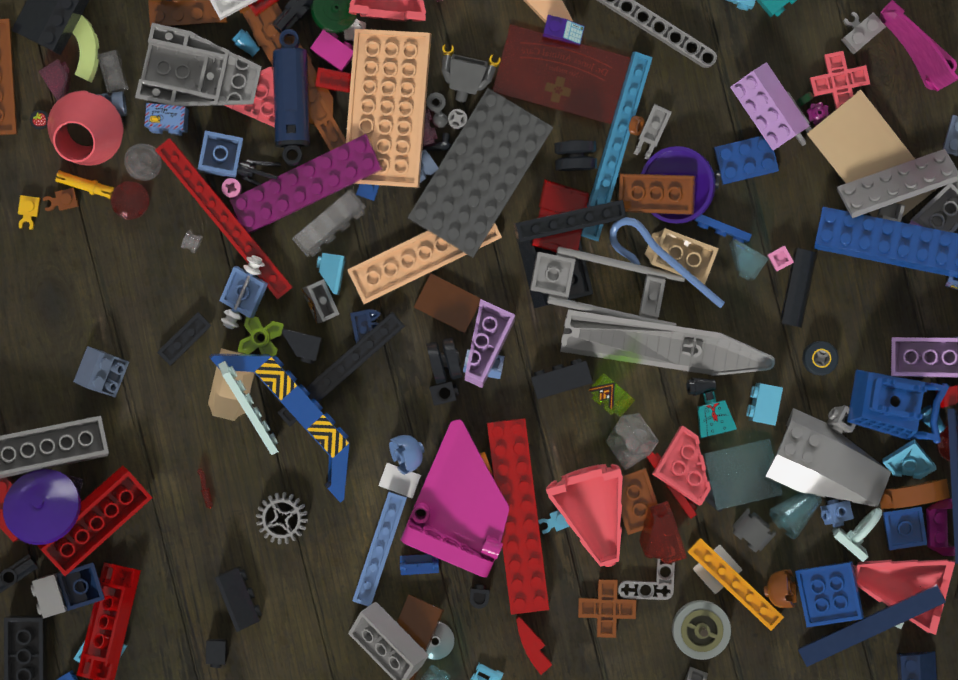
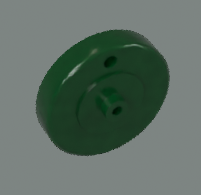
M313 0L311 5V13L315 23L321 29L330 33H340L350 28L355 22L357 14L349 13L351 0Z

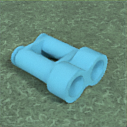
M479 663L476 668L477 672L473 674L471 680H487L478 675L479 671L489 676V680H501L504 673L499 670L494 671Z

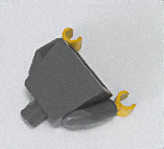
M443 45L444 56L442 58L441 70L445 81L450 84V89L457 90L455 99L460 102H466L468 93L476 94L477 90H483L492 81L496 71L495 67L499 65L501 59L499 57L498 62L494 63L491 60L493 55L490 56L488 62L454 54L453 45L451 51L446 52V46Z

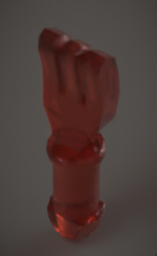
M199 468L197 473L201 479L202 490L200 491L202 492L206 507L210 509L213 507L210 488L206 487V476L203 470Z

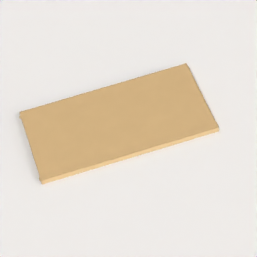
M862 90L857 91L856 94L807 133L845 183L915 159ZM936 189L899 201L896 204L905 205L904 216L932 192L936 191ZM879 209L868 213L873 217H877Z

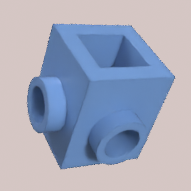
M837 499L827 501L828 505L820 506L821 517L825 525L832 524L833 527L844 525V521L854 519L850 501L839 502Z

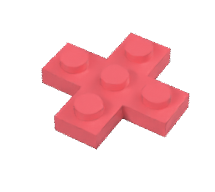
M844 51L824 55L828 74L809 78L813 96L832 93L835 109L853 96L852 88L870 85L867 66L847 69Z

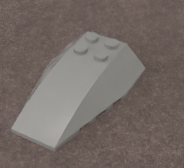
M152 23L146 59L135 98L173 106L254 104L262 66L236 55L191 31Z
M793 408L787 421V429L776 456L772 459L765 477L800 493H810L816 496H826L837 500H847L853 503L878 507L891 471L844 435L832 431V427L826 424V422Z

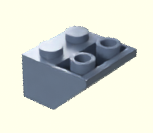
M87 346L73 382L85 388L116 397L129 361Z

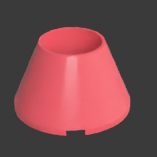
M75 91L60 98L52 107L47 122L49 138L57 153L65 160L79 165L92 166L109 160L120 148L124 134L122 118L116 107L105 97L89 93L88 91ZM77 123L84 126L92 135L93 146H83L76 143L68 133L67 124Z

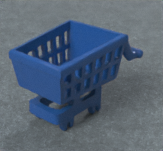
M856 370L847 422L905 440L927 439L933 440L934 443L938 444L941 442L938 428L940 404L949 389V385L947 383L942 385L925 383L913 379ZM927 390H938L933 400L931 411V433L918 431L919 420L923 418V414H920L923 394ZM892 396H897L900 400L897 407L892 406L890 403Z

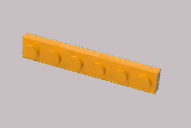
M701 538L687 551L770 631L784 618Z

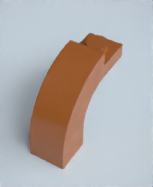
M947 479L931 480L916 485L885 489L880 500L881 509L910 507L950 498Z

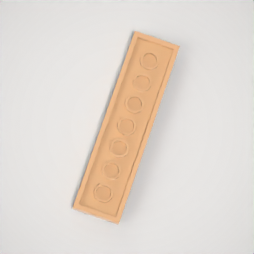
M496 224L493 225L480 248L502 238ZM426 231L347 271L363 304H366L467 254L431 232Z

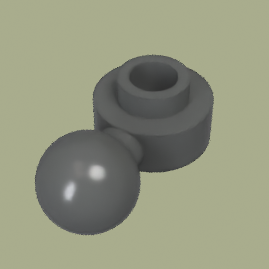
M435 92L428 96L426 105L429 110L435 113L433 124L436 127L442 128L448 122V117L442 113L446 101L442 94ZM433 99L439 100L438 106L432 104Z

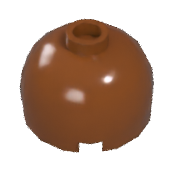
M789 569L773 573L768 579L767 586H764L765 596L769 597L771 603L779 608H794L795 605L793 603H797L796 583L791 581L790 577L793 576V573Z

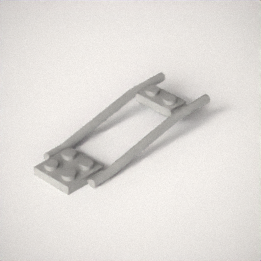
M558 246L556 255L537 252L530 290L549 294L548 304L594 314L676 326V323L658 320L665 278L684 282L685 278L670 271ZM575 258L647 274L639 316L568 300Z

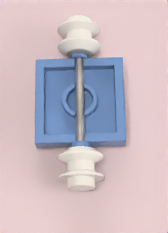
M252 255V257L246 258L249 264L243 266L245 270L238 266L233 267L219 300L232 308L224 311L227 315L226 318H221L223 325L229 329L239 327L236 322L242 319L240 313L249 318H254L268 283L255 276L262 273L259 267L265 266L262 262L263 259L258 256Z

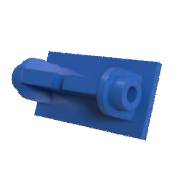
M429 554L400 556L401 575L439 573L438 558Z

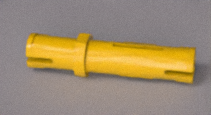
M61 170L56 175L58 176V178L56 177V182L88 191L91 195L97 194L111 199L113 196L114 187L98 183L97 180L84 179Z

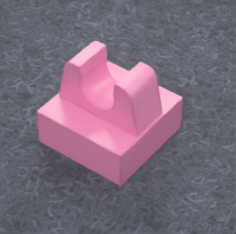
M785 246L767 255L776 272L794 263Z

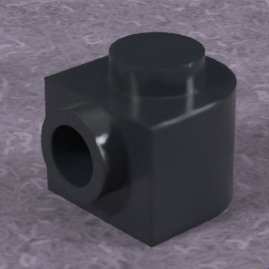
M475 584V587L470 588V603L473 607L481 609L488 604L490 589H486V585Z

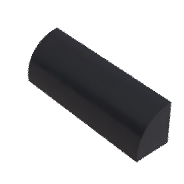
M795 248L793 255L794 263L791 265L780 324L802 328L817 258L816 252Z

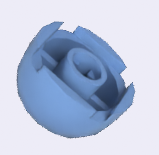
M409 435L391 438L392 442L389 443V448L393 461L397 460L400 465L397 469L404 475L416 470L423 460L424 447L422 443Z

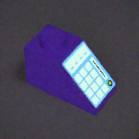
M548 15L543 37L580 45L585 26L568 19Z

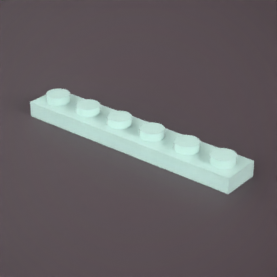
M225 361L218 364L222 376L271 455L277 453L276 444H278L274 433L270 434L268 432L270 427L266 420L262 421L260 419L262 414L258 407L254 408L252 406L254 404L252 397L249 393H244L246 389L242 381L236 380L237 373L233 366L228 367Z

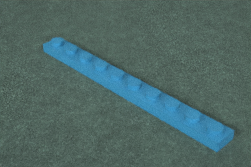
M638 52L632 53L587 207L611 201L630 136L629 123L632 117L636 115L651 65L652 57ZM603 224L582 228L581 236L599 241Z

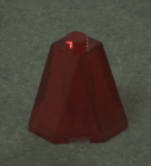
M668 501L649 507L639 540L645 557L651 559L655 557L667 564L687 558Z

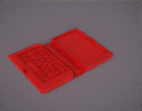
M544 180L538 218L586 208L589 193ZM582 229L533 239L532 245L556 253L558 246L578 250Z

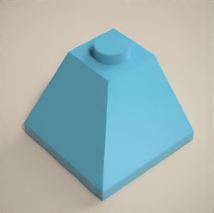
M322 253V257L318 256L316 268H320L319 272L333 294L339 295L346 257Z

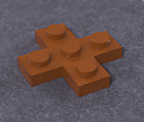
M598 579V598H578V618H597V637L616 638L617 619H636V599H617V579Z

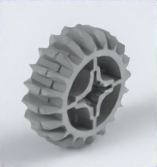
M283 492L282 498H280L279 493H275V500L269 495L268 500L270 503L263 500L262 504L266 507H258V510L263 513L256 514L257 518H262V521H258L256 524H263L264 527L259 532L266 530L267 533L264 535V538L271 535L270 542H274L275 538H278V544H281L282 538H284L285 543L288 544V537L295 541V533L298 536L302 535L299 528L302 530L306 529L302 522L306 523L308 519L302 518V516L307 515L308 512H301L300 509H303L305 505H297L300 502L299 498L295 502L292 501L293 494L287 499L286 492ZM277 503H287L293 509L283 511ZM272 506L275 518L267 523V512ZM279 513H282V515L291 513L285 519L286 523H282V521L274 523L279 518ZM297 513L298 522L295 529L292 530L289 519ZM280 525L287 533H276L271 528Z

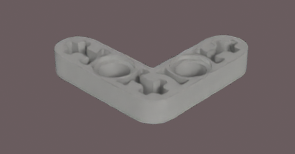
M669 544L659 546L657 550L656 581H622L618 585L620 596L627 599H670L674 592V548ZM665 547H668V550L671 551V554L667 556V561H671V564H660V560L664 561V555L661 554V551H664ZM664 566L671 569L668 577H663L660 574V569ZM625 584H628L629 588H635L634 584H638V595H634V591H628V594L625 595L621 588H624ZM643 585L650 586L651 592L649 595L645 596L640 593V588ZM653 585H657L656 589H663V586H666L670 593L668 592L666 596H663L661 592H656L657 596H653Z

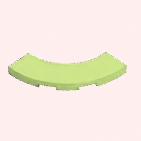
M81 15L73 31L80 50L79 63L75 75L92 83L99 63V59H97L99 41L97 34H95L92 28V24Z

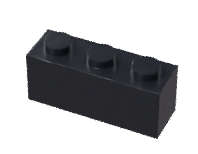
M580 358L570 361V366L563 367V364L553 366V371L545 373L544 369L533 372L534 376L530 378L537 400L593 383L587 362H582Z

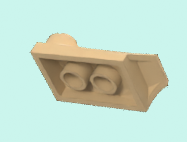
M666 228L652 234L651 237L663 250L705 285L719 248ZM648 245L645 255L650 260L651 265L682 276Z
M222 348L220 350V354H243ZM216 367L208 405L212 416L235 421L245 411L222 376L220 369ZM236 371V380H241L246 389L244 393L250 394L255 373Z

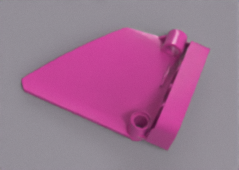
M891 0L880 12V19L907 50L918 69L925 87L929 90L939 91L957 81L958 76L955 73L957 68L956 61L922 31L919 26L911 21L898 4Z
M460 419L450 422L403 531L401 541L408 546L476 575L488 577L495 559L498 558L503 546L501 540L509 512V505L482 459L465 424ZM423 509L426 515L419 516L416 510Z

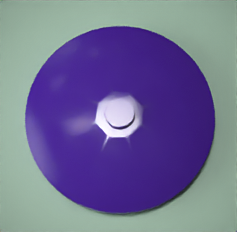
M680 146L662 149L647 161L641 174L696 176L694 215L651 213L662 221L676 224L690 222L701 216L713 200L716 186L713 169L706 158L693 149Z
M51 469L31 471L20 477L8 490L3 503V517L8 529L19 540L32 545L49 544L61 539L75 525L81 508L80 495L74 483L61 472Z

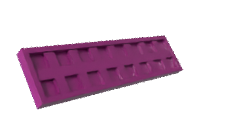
M364 134L278 176L277 180L271 179L230 199V202L239 222L250 234L383 169L368 135Z

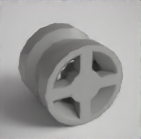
M461 109L452 110L448 115L449 125L454 129L463 128L467 122L466 113Z

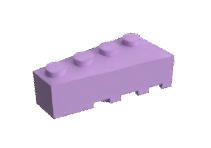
M480 299L465 373V381L483 388L515 321V314Z

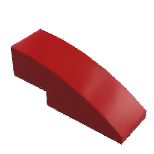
M518 615L516 620L522 645L531 663L542 675L552 666V662L541 651L545 643Z

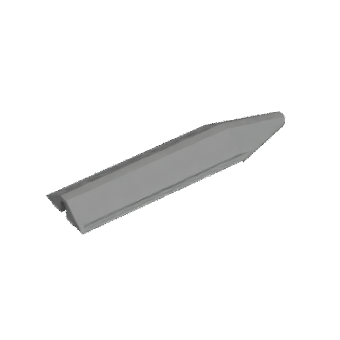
M568 310L561 340L560 352L709 374L711 376L765 371L772 369L775 365V358L722 333Z

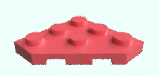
M272 67L260 72L254 104L225 106L275 128Z
M682 425L679 427L652 474L700 506L710 492L711 487L705 472L706 466L699 447V437Z

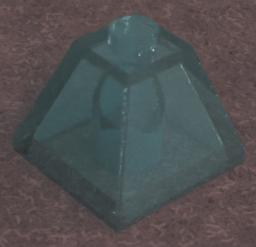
M736 239L732 240L729 245L735 268L740 272L739 276L748 281L750 278L752 280L755 279L769 258Z

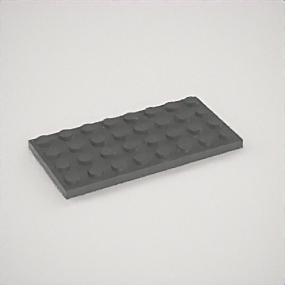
M487 88L438 167L439 169L435 172L412 209L408 219L474 258L553 130V127Z

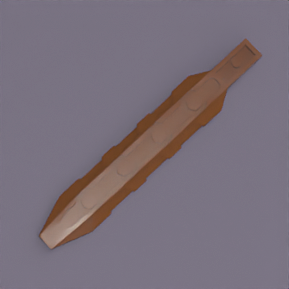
M276 2L255 16L250 7L246 6L239 11L243 13L253 31L254 38L258 45L263 48L273 69V51L281 48L279 40L280 33L274 28L272 23L282 11ZM287 36L284 42L287 45H291L294 43L295 38ZM307 53L309 123L317 127L331 151L346 144V139L333 118V97L328 89L315 87L317 72Z

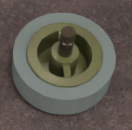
M696 600L685 604L678 610L672 623V635L679 649L687 656L700 660L710 659L719 655L726 648L731 636V625L727 615L719 606L709 601Z

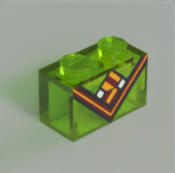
M604 373L589 389L594 395L592 399L599 405L603 403L605 405L603 408L611 415L615 413L621 417L635 401L624 389Z

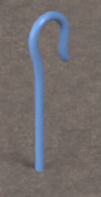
M625 217L613 223L609 231V239L616 252L627 258L631 263L640 265L638 258L622 247L617 239V231L620 227L624 225L633 226L640 232L644 240L657 255L719 308L724 305L725 302L663 250L641 222L634 218Z

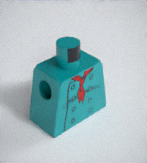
M714 391L703 393L705 405L697 406L699 437L703 438L736 430L735 422L725 400L716 402Z

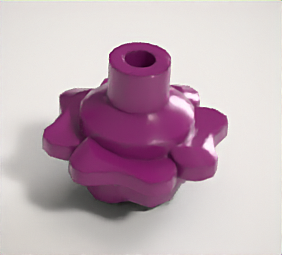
M822 102L812 103L810 108L807 109L808 120L813 121L815 125L830 115L828 113V106H823Z

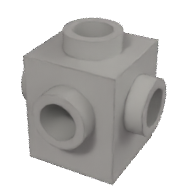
M846 405L834 407L829 412V419L826 424L832 427V431L838 434L853 432L856 425L847 422L850 407Z

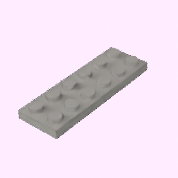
M943 149L838 186L837 189L851 217L854 218L958 181V170L947 151Z

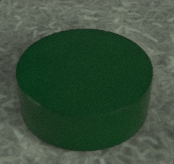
M808 92L795 102L800 108L814 98L811 92Z

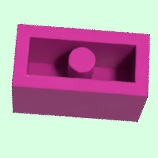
M323 30L310 49L333 67L343 72L353 58V46L346 41L342 43L337 40L339 36L335 33Z

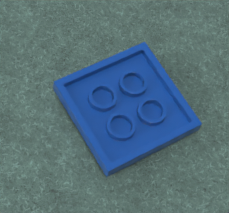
M852 561L795 571L807 627L864 618Z

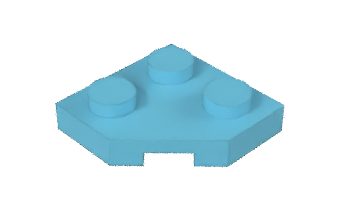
M915 439L882 459L883 464L891 471L893 476L902 477V475L913 476L916 479H922L937 469L934 462Z

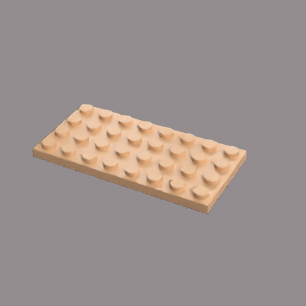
M355 29L346 143L367 134L383 170L354 184L419 188L431 33Z

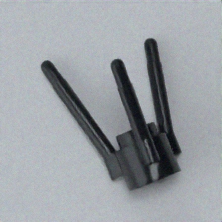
M247 159V161L240 160L237 174L242 176L241 179L249 181L255 186L261 184L249 177H253L254 174L275 180L278 179L275 175L256 170L254 165L280 167L281 163Z

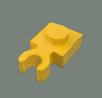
M20 195L18 214L23 215V218L19 221V228L23 229V224L29 222V229H34L32 217H38L41 198Z

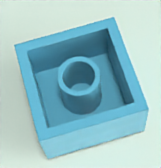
M756 383L755 386H752L750 397L753 398L752 404L748 405L746 416H749L748 420L776 426L783 388L762 383Z

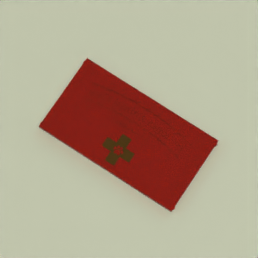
M510 25L492 91L612 124L631 58L583 44L576 45L543 37V33Z

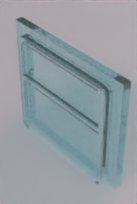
M770 439L704 454L717 510L783 495L780 483L765 477L774 458Z

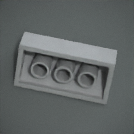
M374 602L360 612L348 633L393 680H409L423 666L429 656L377 602Z

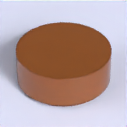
M636 115L632 117L629 123L630 134L637 136L641 134L645 124L643 117Z

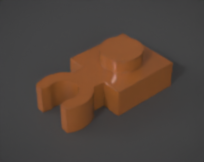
M75 188L55 192L56 198L50 196L43 198V201H51V206L45 208L46 211H52L56 206H58L59 211L79 207Z

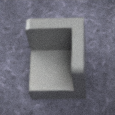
M894 203L880 208L877 218L901 222L905 205Z

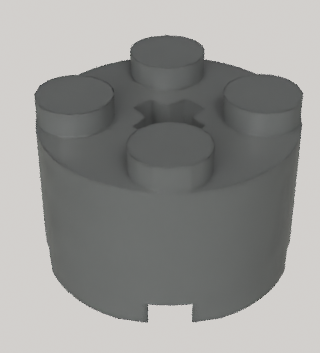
M749 508L732 525L734 528L733 534L740 540L744 538L748 541V547L754 552L762 551L777 534L775 530L770 532V529H768L770 525L755 512L750 514Z

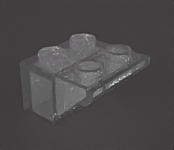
M639 413L622 415L606 440V443L625 470L649 456L659 442Z

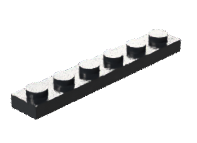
M617 200L513 224L517 242H523L618 221L625 218L626 213L623 200Z

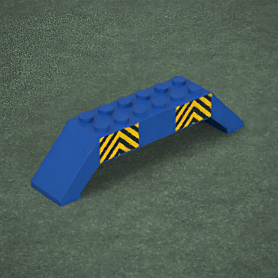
M211 354L209 358L218 368V364L225 361L228 367L233 366L235 371L254 372L329 455L328 482L324 485L341 503L345 496L349 442L346 439L349 436L340 427L336 429L334 426L336 422L327 412L323 414L320 411L323 407L314 398L312 400L309 399L308 395L310 393L303 385L300 384L298 386L295 383L297 378L289 370L285 372L282 369L284 364L277 356L272 357L269 354Z

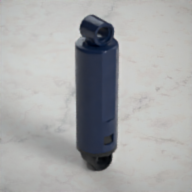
M287 29L280 34L281 48L273 51L275 147L284 148V161L290 166H297L303 159L301 148L310 146L307 50L298 48L300 43L298 34L294 30ZM293 36L295 41L293 44L287 45L284 42L285 38ZM296 151L298 153L297 159L289 160L287 157L288 153Z

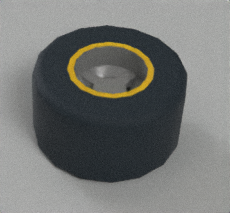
M824 341L809 344L805 348L802 357L807 371L814 375L822 376L835 370L839 359L835 347Z

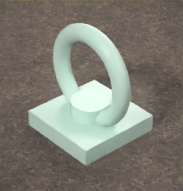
M875 508L870 511L853 531L850 530L846 533L839 526L834 527L832 530L834 537L862 562L868 558L866 549L861 546L864 542L863 538L878 523L882 516V510Z

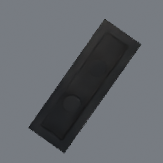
M197 312L157 353L172 366L212 325Z

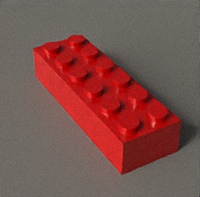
M122 465L81 502L78 519L65 536L55 542L37 546L59 571L66 576L148 503L152 497L130 471Z

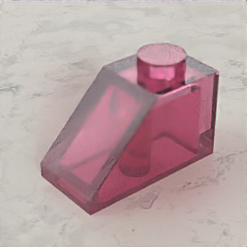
M59 59L38 71L57 101L68 93L71 80L69 75L70 68L65 61L62 63Z

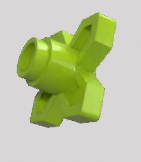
M246 316L244 326L251 336L240 340L238 352L250 354L259 347L261 354H269L272 357L277 356L278 349L271 340L282 335L284 324L272 321L263 328L259 317L249 318ZM260 334L265 336L262 342L258 340Z

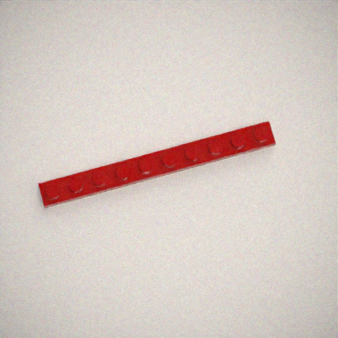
M169 138L156 148L155 151L245 261L249 264L246 258L252 257V255L263 259L262 262L265 266L259 267L262 273L258 276L261 280L268 283L267 287L273 295L279 299L293 286L174 141Z

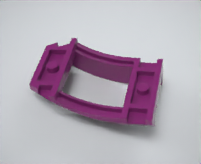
M947 498L926 508L927 547L942 556H955V546H948L947 509H953L952 498Z

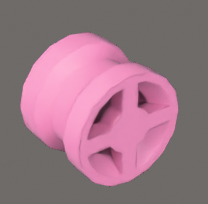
M228 178L222 183V192L227 197L234 198L241 194L242 186L236 179Z

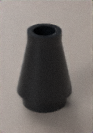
M692 377L686 382L688 395L697 396L716 390L715 380Z

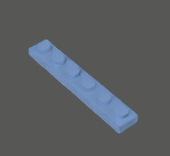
M388 492L352 600L353 602L365 606L372 604L407 497Z

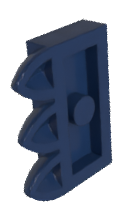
M369 309L350 313L356 343L379 324L372 321L379 317L380 312Z

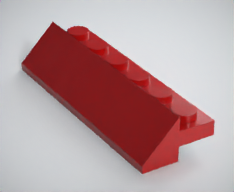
M104 562L99 581L105 600L95 602L93 605L76 676L93 680H115L141 570Z

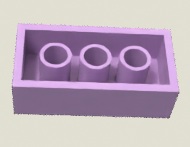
M767 62L730 87L772 150H775L809 127V124Z
M892 337L891 376L958 378V338Z

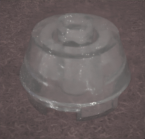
M136 144L127 150L124 163L127 173L132 178L147 181L159 174L162 161L154 146Z

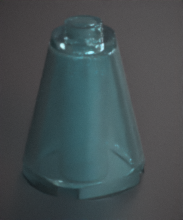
M799 492L769 510L771 511L769 515L779 529L783 527L787 530L785 534L788 537L796 539L822 502L821 496H816L815 494Z

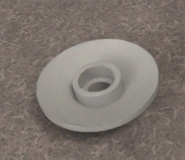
M439 622L433 638H437L439 643L434 645L431 642L426 652L429 655L428 658L432 660L446 657L454 646L452 630L446 624Z

